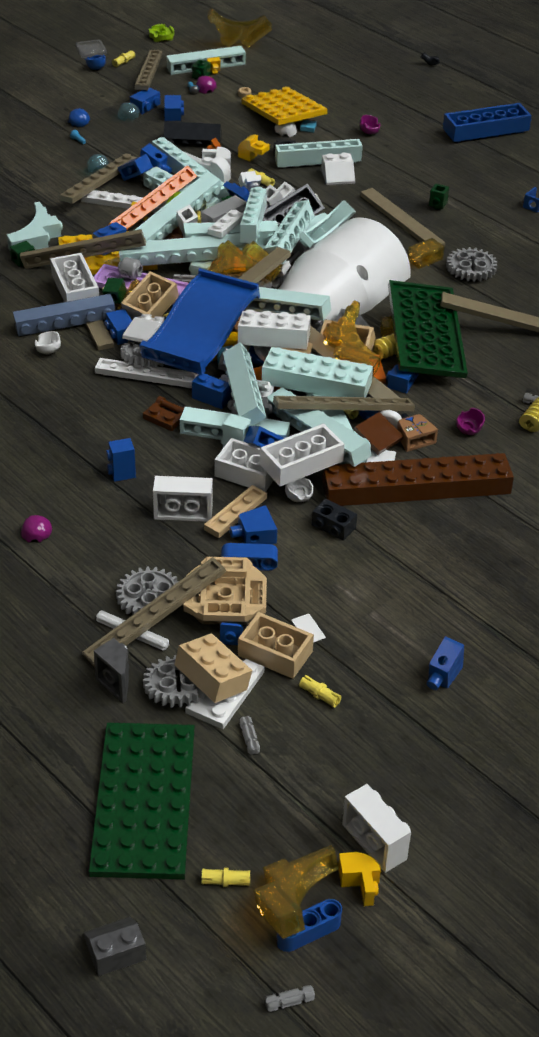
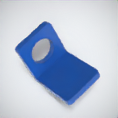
M534 187L525 194L523 207L537 213L539 212V198H536L537 187ZM535 201L536 207H532L530 204Z
M221 622L220 641L223 644L238 645V638L243 633V626Z

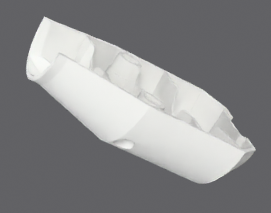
M353 218L341 224L300 255L279 289L330 296L331 312L325 319L335 321L341 309H350L361 315L374 308L389 295V280L405 282L410 278V263L401 242L388 228L368 218Z

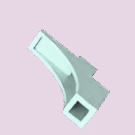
M342 201L320 222L310 229L303 231L299 235L301 238L300 242L305 247L311 248L341 224L348 221L356 211L346 201Z
M40 202L34 203V219L21 230L7 234L9 250L10 246L23 241L33 245L35 250L47 248L51 238L61 236V230H63L62 222L56 216L48 214L46 207H43Z

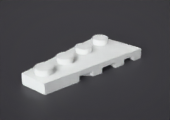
M245 659L243 662L253 670L246 691L214 703L207 695H205V699L198 697L199 702L193 701L191 706L185 707V713L224 729L263 675L265 667Z

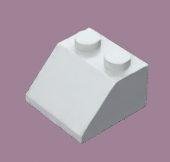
M350 153L322 155L321 171L326 185L355 183L354 163Z
M142 314L141 317H134L122 335V339L137 342L148 341L163 324L165 317L155 316V318H152L151 314Z

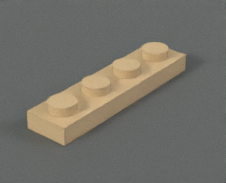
M252 485L204 524V530L220 538L229 530V527L238 523L239 514L253 510L265 501L267 493Z

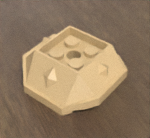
M206 557L203 561H201V564L194 568L191 572H193L195 569L200 567L202 564H204L212 557ZM213 557L225 568L226 573L184 603V611L193 615L202 624L220 625L221 622L248 625L258 612L266 613L267 578L253 566V563L248 558Z

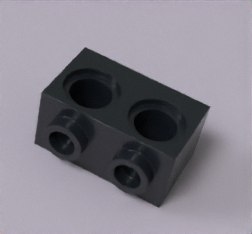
M325 499L313 510L312 525L344 541L356 529L357 514Z

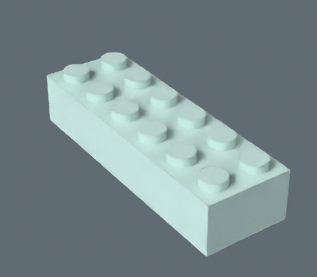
M271 347L262 366V381H268L270 385L275 387H283L327 397H366L372 383L373 366Z

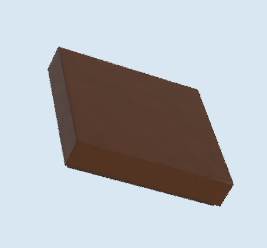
M380 412L355 426L353 430L370 442L371 449L377 455L389 449L404 437Z

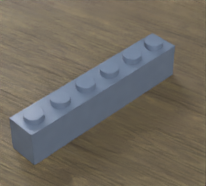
M111 294L15 311L13 316L18 336L86 324V322L106 320V313L115 311V304Z

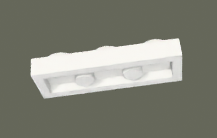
M230 210L208 228V234L219 238L224 237L241 223L244 213L238 210Z

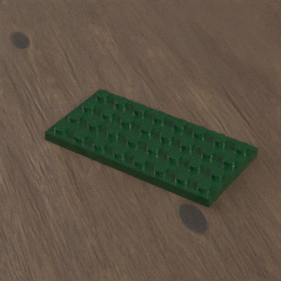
M389 280L388 290L399 371L466 378L468 371L457 311L440 306L442 292L454 295L453 288Z
M107 723L89 877L185 880L195 725Z

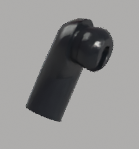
M425 52L420 56L429 65H437L440 62L437 56H428Z

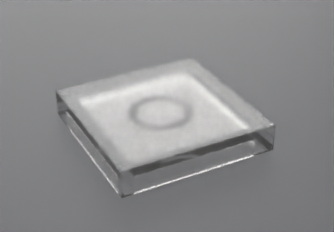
M100 39L76 42V48L82 58L107 55V50Z

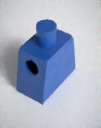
M150 143L141 149L140 156L147 154L153 166L152 168L157 166L171 174L172 168L167 166V155Z
M266 505L239 514L238 525L229 527L231 538L242 536L244 543H277V527Z
M446 636L444 637L429 664L427 686L430 689L438 690L440 686L448 688L463 668V644Z

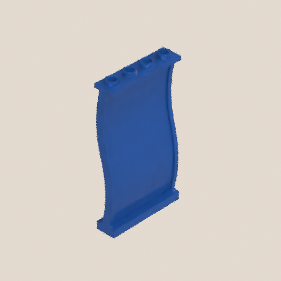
M199 268L198 275L184 288L160 328L148 341L140 343L142 358L203 375L205 367L213 360L226 342L242 311L246 309L254 298H260L259 284Z

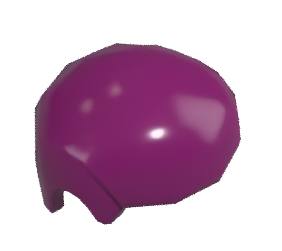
M201 76L196 82V86L199 88L198 92L206 94L208 90L213 92L217 87L216 81L210 76Z
M362 115L360 129L370 135L378 133L381 123L378 124V119L372 115Z
M470 408L466 412L462 411L456 419L457 428L465 435L479 433L485 422L484 414L476 408Z
M32 515L26 518L21 528L22 538L27 542H31L33 539L42 542V540L49 538L52 533L51 522L40 515Z

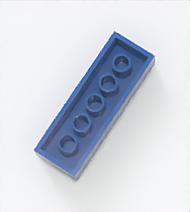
M521 103L445 113L443 130L453 142L503 134L509 135L516 132L522 133L530 130L532 115Z

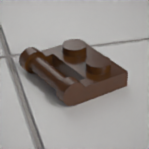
M159 396L156 402L143 412V419L173 431L180 424V418L185 407H180ZM162 407H165V408H167V409H170V410H172V411H174V412H176V413H179V414L177 415V414H175V413H173V412H170V411H168V410H166V409H164V408H162Z

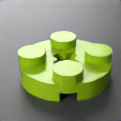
M165 24L154 25L152 29L149 28V36L154 39V42H161V40L171 41L174 36V28L172 26L168 28Z

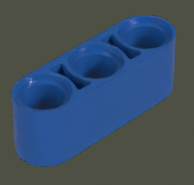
M226 543L221 548V557L248 558L258 570H273L278 565V549L272 544Z
M328 899L279 922L276 942L278 948L284 952H291L336 931L341 925V904L334 899Z

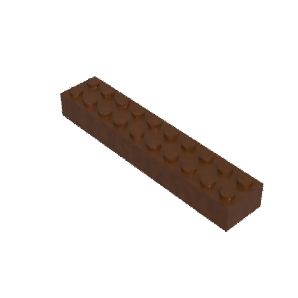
M505 453L365 462L355 467L351 464H335L323 469L322 475L326 499L340 506L511 494L514 480Z

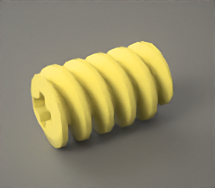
M394 333L374 341L372 349L375 358L382 360L383 358L392 357L394 354L397 355Z
M539 397L534 400L519 419V424L530 432L539 431Z

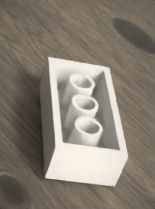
M82 253L50 258L52 276L64 302L99 296V287Z
M242 311L238 324V343L241 342L242 345L307 350L311 316L303 313L296 315L287 312Z
M323 423L261 447L260 466L279 486H283L343 462L345 444Z

